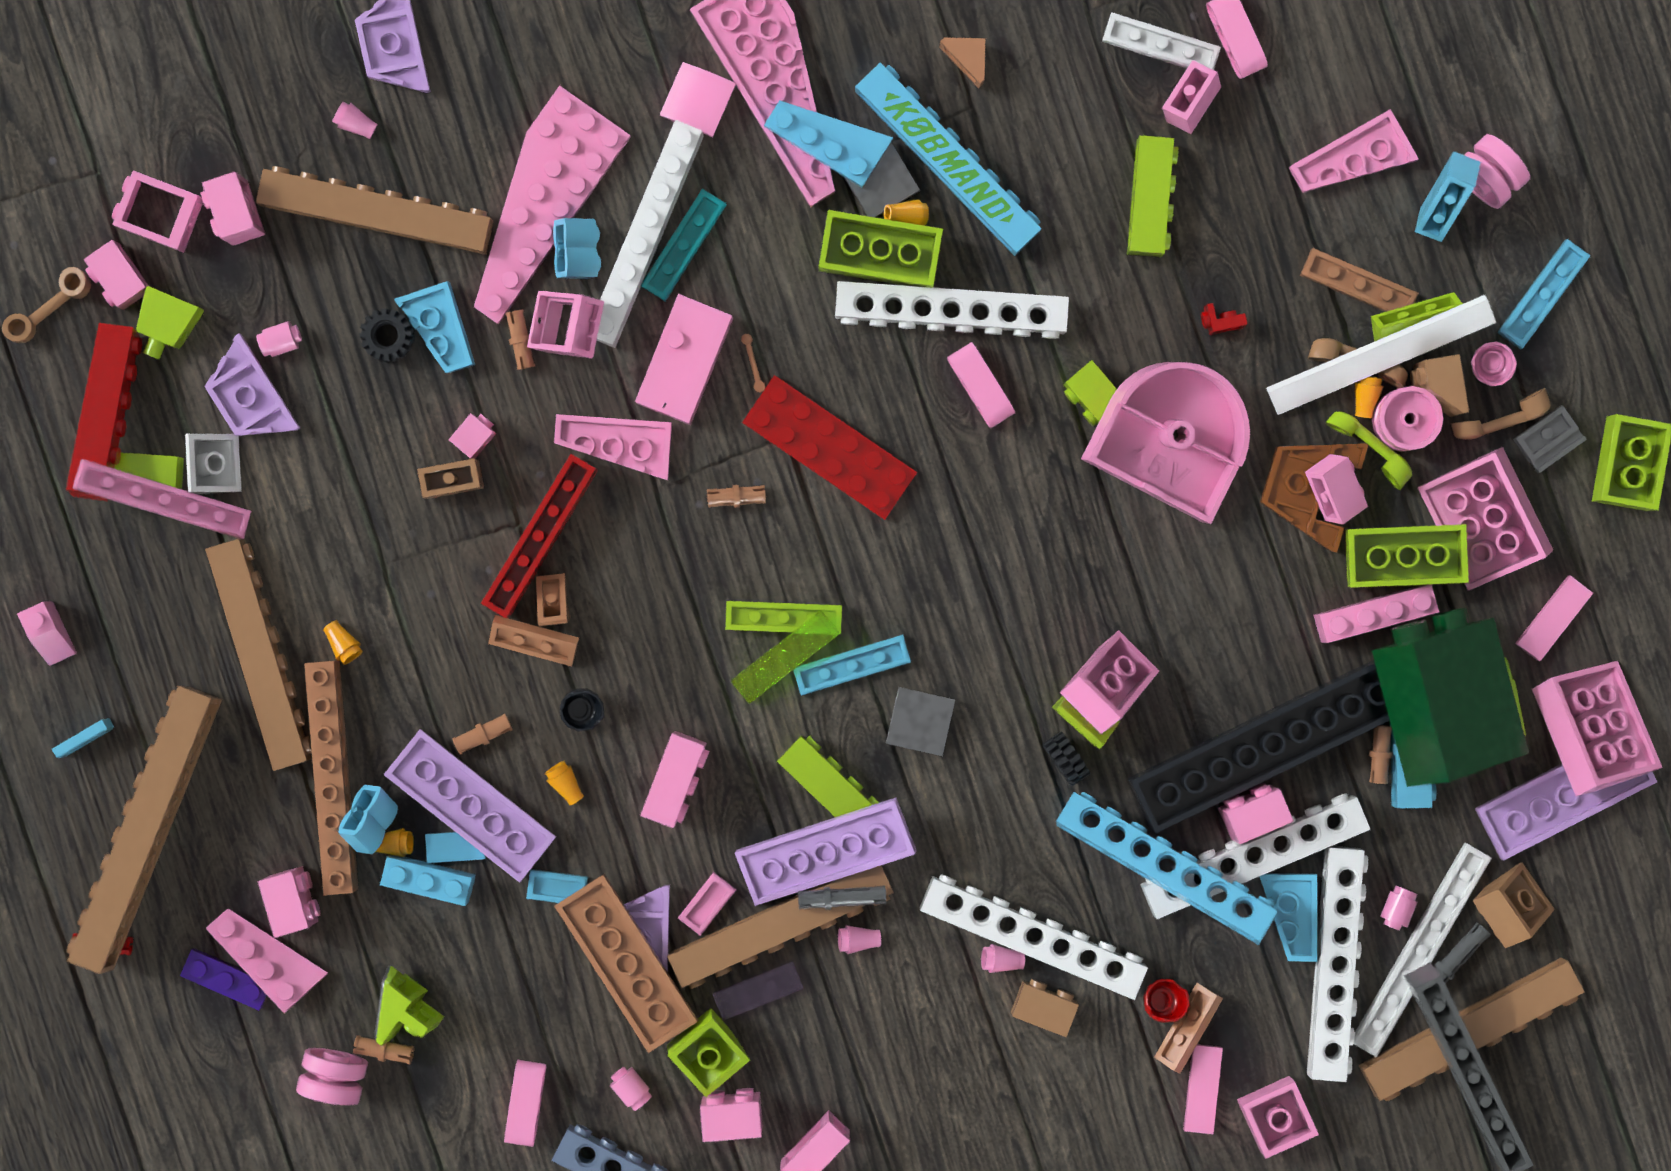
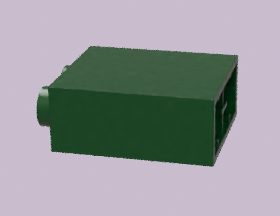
M1467 608L1447 611L1432 616L1435 631L1429 632L1426 620L1401 625L1391 629L1394 644L1372 650L1407 787L1451 782L1529 753L1494 618L1470 622Z

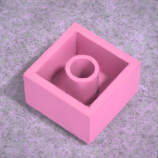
M232 172L202 182L205 191L201 192V197L207 209L211 208L214 219H211L210 223L216 237L220 236L222 240L234 246L266 235L249 183L237 172Z
M1265 783L1249 789L1251 793L1249 795L1240 797L1238 794L1224 800V805L1218 807L1231 840L1238 844L1245 843L1294 822L1281 790L1271 785L1266 786Z
M303 866L273 874L258 881L274 938L309 928L318 922L317 916H320V908L317 900H312L309 890L312 888L311 877L308 871L304 872Z
M1290 1076L1237 1099L1257 1146L1266 1159L1319 1135L1299 1089Z
M753 1088L737 1089L736 1094L725 1095V1091L716 1090L709 1096L702 1097L700 1112L703 1142L762 1137L763 1124L760 1092H754Z

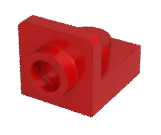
M1213 303L1204 306V312H1201L1203 328L1208 329L1210 335L1241 329L1247 325L1245 313L1237 315L1236 310L1219 314L1220 319H1217Z

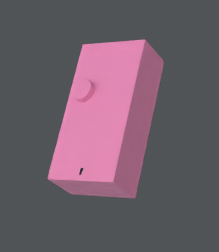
M678 294L635 402L638 405L691 425L733 321V316Z

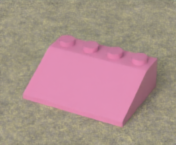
M1503 447L1418 487L1436 526L1466 524L1469 583L1464 584L1468 591L1546 558L1553 551Z
M1618 661L1552 677L1532 689L1575 796L1598 791L1663 768Z

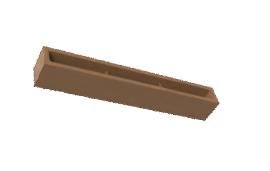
M272 166V170L263 169L256 199V203L261 207L487 254L493 220L487 217L486 211L470 208V213L459 211L458 205L442 202L440 207L431 205L430 199L414 196L412 201L403 199V194L386 190L385 195L374 192L373 187L357 184V188H351L346 186L345 181L329 178L328 182L317 180V175L301 172L300 176L289 174V169Z
M236 539L207 548L205 550L272 769L275 771L311 760V739L309 736L305 737L302 726L305 725V719L301 709H296L293 699L297 697L293 682H288L285 673L288 670L287 660L283 653H279L277 643L280 642L279 634L275 626L271 627L268 615H271V608L268 600L262 598L260 588L263 587L260 573L254 571L251 560H254L253 549L250 543L246 544L245 539Z
M882 865L807 890H824V887L846 889L885 885L886 901L890 900L889 895L893 893ZM798 895L671 951L667 957L681 988L688 985L690 989L704 984L706 982L704 978L715 973L716 977H720L732 971L731 966L738 962H741L742 965L749 964L758 959V953L768 950L770 954L785 947L783 942L794 938L795 942L810 936V930L818 926L822 930L837 924L836 918L845 914H847L848 918L858 915L864 911L862 907L865 905L831 907V910H825V908L799 910Z
M1559 958L1459 1011V1014L1476 1049L1484 1045L1490 1047L1499 1043L1502 1040L1501 1036L1509 1032L1517 1033L1524 1030L1528 1026L1527 1023L1535 1018L1540 1020L1550 1016L1553 1013L1552 1009L1561 1004L1568 1006L1579 999L1578 995L1584 993V990L1569 961ZM1430 1028L1382 1052L1377 1057H1373L1358 1065L1374 1096L1380 1101L1383 1099L1385 1101L1392 1100L1400 1095V1090L1409 1085L1411 1088L1416 1087L1426 1081V1076L1434 1072L1440 1074L1449 1069Z

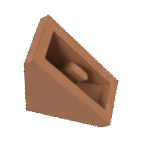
M944 37L940 41L939 48L979 89L983 85L985 78V38Z

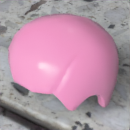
M1500 342L1483 344L1475 351L1471 361L1475 377L1480 382L1489 386L1506 383L1513 377L1517 366L1512 350Z

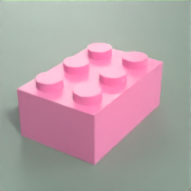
M1118 630L1094 652L1060 693L1102 734L1122 718L1159 673V670Z
M677 731L671 734L640 816L674 828L677 822L682 824L689 807L688 804L684 803L687 795L692 796L699 781V778L695 776L697 768L703 769L710 752L705 749L706 742Z

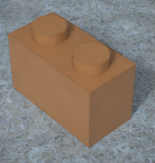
M475 458L417 469L422 497L426 499L484 489L480 463Z
M1031 979L1030 983L1023 980L1010 1012L1012 1017L1067 1037L1079 1006L1077 1001L1073 1000L1074 995L1058 989L1057 993L1047 990V984L1035 979Z

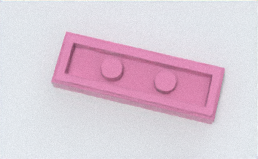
M1571 575L1567 576L1515 644L1537 661H1541L1593 593Z
M1197 1044L1192 1052L1184 1131L1205 1134L1214 1133L1223 1048L1220 1046Z

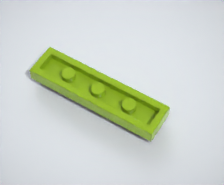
M726 601L725 630L841 634L842 605Z

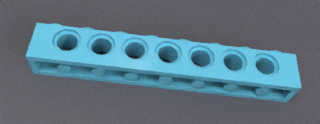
M1073 792L1056 820V825L1254 943L1260 944L1278 912L1273 909L1274 903L1262 896L1256 899L1248 894L1249 889L1237 881H1233L1232 884L1222 879L1223 874L1211 866H1208L1207 869L1196 863L1198 859L1185 851H1182L1181 854L1171 849L1172 844L1164 838L1157 836L1154 839L1145 834L1147 829L1134 821L1128 824L1120 819L1122 815L1110 807L1104 810L1096 805L1097 800L1089 794L1082 792L1079 795ZM1096 815L1100 819L1099 825L1094 828L1087 827L1083 822L1086 816ZM1119 829L1124 832L1125 838L1123 841L1116 843L1111 841L1108 835L1112 830ZM1138 844H1145L1150 848L1151 852L1146 857H1138L1134 853V848ZM1163 859H1171L1174 861L1176 868L1172 872H1164L1160 869L1159 863ZM1188 874H1196L1200 877L1201 884L1197 887H1189L1185 883L1184 878ZM1216 888L1222 889L1226 893L1227 898L1223 902H1215L1211 899L1210 892ZM1242 903L1248 904L1252 909L1251 916L1247 918L1240 917L1236 913V906Z

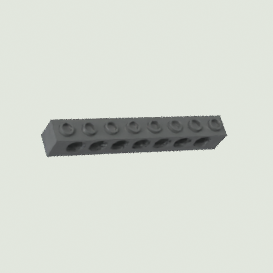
M1430 962L1404 975L1496 1164L1502 1171H1524L1533 1166L1441 975Z

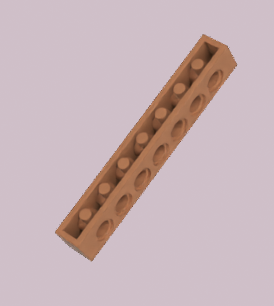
M340 660L304 663L323 894L353 893L358 890L355 850L339 834V827L343 818L352 809Z

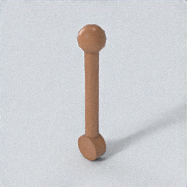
M744 334L741 337V341L746 345L755 379L754 389L757 392H763L765 384L760 379L751 346L752 336Z

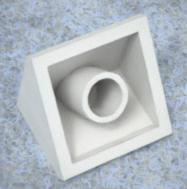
M185 434L188 493L241 492L239 436L234 434Z

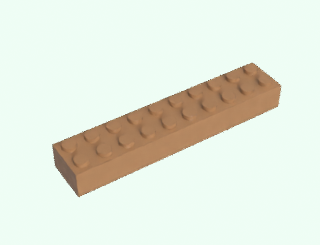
M178 686L177 690L173 689L167 700V706H169L166 717H161L156 727V733L159 734L154 745L151 744L146 752L145 760L148 762L144 772L140 771L135 779L133 787L136 788L134 797L126 802L122 813L125 816L121 827L118 826L112 836L111 842L114 843L111 854L107 853L100 867V870L103 871L100 881H96L91 888L89 897L92 898L90 906L81 913L78 925L81 926L77 937L73 936L68 945L67 953L70 955L67 962L98 974L114 970L222 699L186 686Z

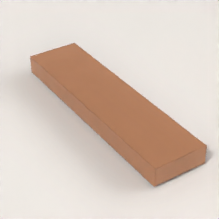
M1315 248L1311 249L1300 274L1302 277L1384 312L1414 304L1419 294Z

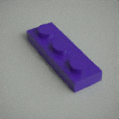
M195 948L191 949L180 974L181 977L258 1011L262 1009L267 995L243 969Z

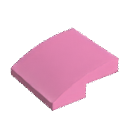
M683 62L660 116L673 122L676 119L702 130L703 134L713 138L736 83Z

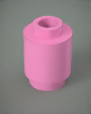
M290 321L263 329L262 333L256 335L259 348L264 357L268 355L274 357L298 349V342L302 341L298 326H292Z
M1395 886L1394 891H1390L1380 916L1385 918L1384 924L1399 931L1402 926L1408 928L1418 903L1415 901L1418 894Z
M622 1067L611 1076L613 1082L610 1084V1087L623 1103L634 1111L642 1107L652 1097L648 1092L650 1088L633 1067L629 1069Z

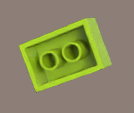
M1619 414L1607 416L1592 501L1643 511L1659 510L1671 443V424Z

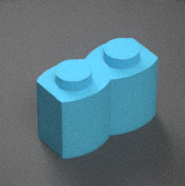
M562 218L554 220L553 239L556 249L554 265L557 278L589 279L598 276L601 268V259L597 253L596 246L600 238V231L595 219Z
M364 785L357 792L352 803V809L343 818L339 827V834L356 852L373 854L384 839L385 829L393 822L397 814L398 805L381 787Z

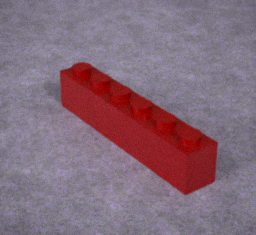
M99 323L66 486V490L73 497L108 501L106 498L73 489L81 460L84 459L113 469L120 462V438L124 437L126 433L124 417L126 409H130L132 395L129 391L131 382H135L137 376L135 360L136 355H139L142 350V338L134 327Z
M573 454L569 455L481 604L504 618L511 617L598 472V469Z

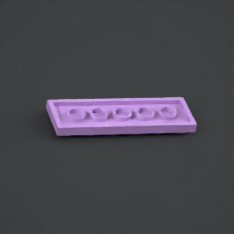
M422 729L417 732L384 773L388 779L519 883L556 838L553 833Z
M1560 764L1476 807L1475 810L1500 859L1504 861L1653 785L1657 780L1653 772L1598 791L1575 796L1564 766Z
M893 798L735 851V856L756 906L914 855L917 850L898 800Z

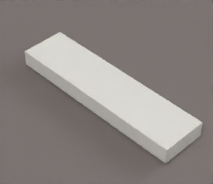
M1112 12L1102 39L1104 43L1184 68H1188L1192 60L1214 70L1221 49L1220 46Z

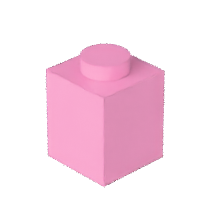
M470 413L449 438V441L470 459H474L496 435L491 430L494 424L482 414L476 417Z

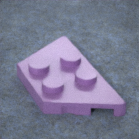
M378 0L372 9L365 11L355 19L367 77L425 93L431 92L411 0Z
M240 333L237 334L233 339L234 342L218 363L216 372L211 375L204 386L234 435L245 436L300 429V426L244 337Z
M664 885L624 904L667 972L670 885Z

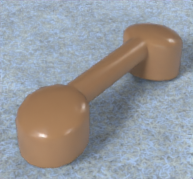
M75 267L63 270L59 277L61 291L28 317L22 314L8 316L2 324L4 336L15 343L30 341L36 333V325L70 298L82 299L87 296L91 288L89 276L84 271Z
M1320 338L1313 342L1307 359L1326 363L1339 357V355L1352 352L1356 348L1345 345L1335 339ZM1400 364L1378 373L1380 378L1397 388H1404L1408 377L1406 369Z
M1546 388L1538 390L1519 402L1522 410L1520 412L1481 424L1480 420L1450 423L1454 436L1463 440L1476 439L1483 435L1541 417L1551 407Z

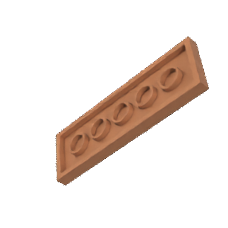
M605 874L555 905L556 910L648 1053L698 1021Z

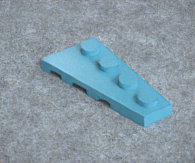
M780 100L764 124L765 128L863 188L893 140V137Z

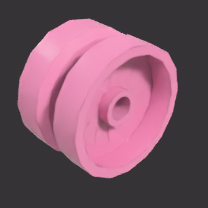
M1486 134L1474 145L1475 153L1467 152L1464 155L1481 162L1476 186L1472 192L1493 208L1499 209L1511 198V190L1518 191L1530 180V173L1520 157L1502 140L1493 135Z
M1415 386L1399 388L1383 396L1376 404L1372 417V426L1376 437L1392 450L1399 452L1421 449L1432 443L1440 433L1443 423L1442 407L1436 397L1426 389ZM1409 415L1411 422L1406 423L1405 416Z
M309 1048L305 1050L302 1066L308 1072L299 1076L296 1088L298 1094L315 1101L336 1105H356L360 1102L362 1087L356 1081L363 1079L366 1075L368 1066L366 1059L332 1049Z

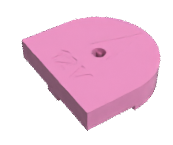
M1188 362L1153 364L1135 372L1118 387L1110 399L1081 460L1200 522L1211 524L1239 467L1243 466L1250 441L1248 414L1236 389L1216 371ZM1175 429H1177L1178 433L1177 439H1174L1173 435Z

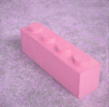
M1425 584L1314 615L1321 643H1329L1439 613L1432 584Z

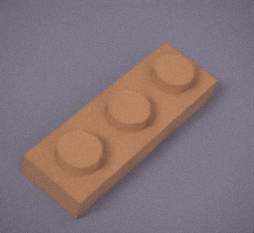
M497 615L493 619L489 638L490 645L571 667L575 660L579 637Z
M1196 983L1189 995L1190 1007L1186 1015L1173 1023L1154 1058L1173 1071L1181 1073L1223 998L1203 985Z

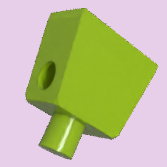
M147 286L136 327L137 332L149 337L143 353L160 359L166 344L180 349L204 310Z

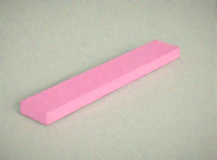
M84 459L80 461L73 489L239 539H244L251 514V511L195 493H188L185 490Z

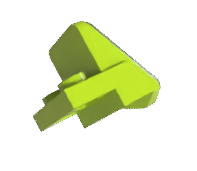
M393 966L387 967L381 984L374 1033L376 1042L381 1046L393 1039L403 1025L408 1033L414 1036L419 1035L422 1038L435 1029L444 1018L442 1014L422 1000L428 990L407 974L400 973Z

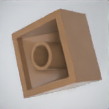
M1460 354L1424 360L1413 365V370L1410 371L1412 386L1424 388L1433 394L1445 414L1453 417L1469 412Z
M1522 862L1485 886L1473 900L1479 913L1483 915L1495 936L1505 948L1532 938L1555 910Z

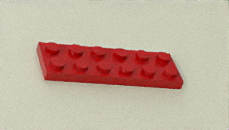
M775 375L742 422L883 520L886 519L917 473Z

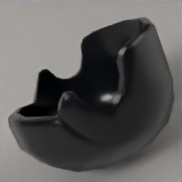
M577 688L570 691L562 699L559 706L562 721L568 728L577 732L593 730L604 718V703L597 693L588 688Z

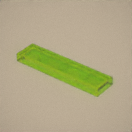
M820 610L731 679V683L750 704L838 636L839 631Z

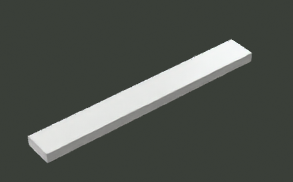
M1483 295L1269 386L1266 389L1277 414L1280 415L1496 323L1488 299Z
M1467 843L1463 844L1355 1031L1354 1045L1375 1057L1378 1056L1413 995L1404 975L1433 961L1489 864L1490 856Z

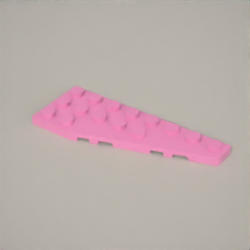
M704 0L690 9L692 15L731 79L736 83V87L810 208L835 193L831 171L828 166L764 127L779 100L817 112L794 12L787 1Z
M561 86L557 88L526 132L474 304V308L498 325L555 246L553 239L554 220L574 218L631 138L624 130Z

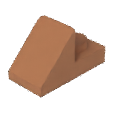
M565 573L536 577L538 626L568 623L570 612L567 604Z

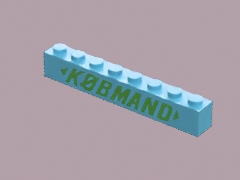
M880 62L855 86V92L991 233L1016 256L1040 232L1041 228L1038 225L1040 220L1030 210L1025 212L1018 205L1021 202L1020 199L1010 189L1005 191L998 184L1000 182L999 177L991 169L988 168L985 171L978 164L980 158L970 148L965 150L958 143L960 140L959 136L950 127L945 129L938 122L940 120L938 114L931 107L928 106L925 109L918 102L920 97L910 86L905 88L898 81L900 78L899 74L890 65L884 67Z

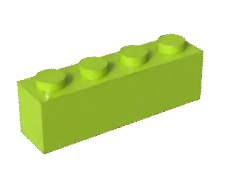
M1140 135L1136 140L1127 254L1162 257L1165 254V250L1170 249L1171 233H1166L1167 221L1172 222L1174 206L1169 204L1170 193H1174L1176 186V176L1171 175L1172 164H1177L1178 147H1174V138Z
M801 735L777 760L834 817L880 803L873 796L869 799L860 792L864 787L854 777L850 776L847 779L839 771L843 767L832 756L826 759L819 752L822 747L811 736L805 739Z

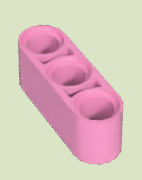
M1212 0L1207 2L1206 7L1210 19L1238 78L1242 79L1266 68L1268 64L1265 54L1241 1Z
M972 342L947 357L952 369L990 428L1015 414L1013 406Z
M517 1060L504 1143L534 1146L546 1064Z

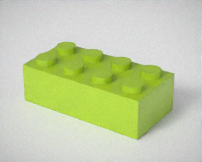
M828 210L819 271L905 286L933 288L943 229Z
M1466 524L1345 530L1347 586L1350 588L1469 583Z

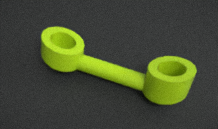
M1336 411L1325 422L1327 426L1346 436L1356 434L1385 458L1387 462L1381 469L1386 478L1398 490H1401L1412 477V470L1408 462L1360 424L1352 415Z

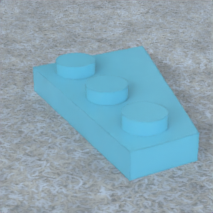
M446 281L394 299L409 318L411 325L414 329H417L424 339L426 346L445 373H452L475 365L450 282Z
M1266 873L1259 876L1267 899L1275 904L1273 909L1278 911L1274 920L1287 960L1317 962V874Z

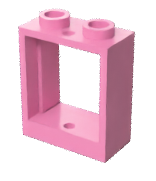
M132 171L131 176H127L123 183L122 192H124L121 203H117L113 209L112 219L114 221L112 225L184 253L203 205L202 197ZM141 183L184 198L169 238L127 223Z
M538 291L527 347L546 353L593 359L604 301L584 295ZM563 304L573 305L565 346L555 345Z
M828 1110L781 1159L780 1171H822L850 1142L849 1129Z

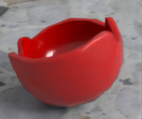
M1158 979L1147 986L1143 995L1145 1011L1151 1018L1160 1023L1177 1022L1186 1015L1190 1007L1188 991L1171 979Z

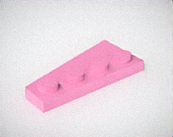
M1390 109L1291 165L1289 170L1301 191L1307 192L1415 162L1419 158Z
M556 414L555 444L668 480L672 422Z
M230 909L224 911L206 927V930L284 1014L328 975V972Z

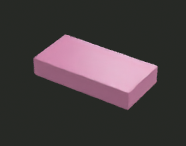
M713 872L679 915L678 919L701 936L736 889Z

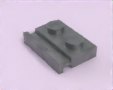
M1562 405L1513 440L1527 460L1534 466L1535 471L1540 473L1587 439L1579 431V427Z

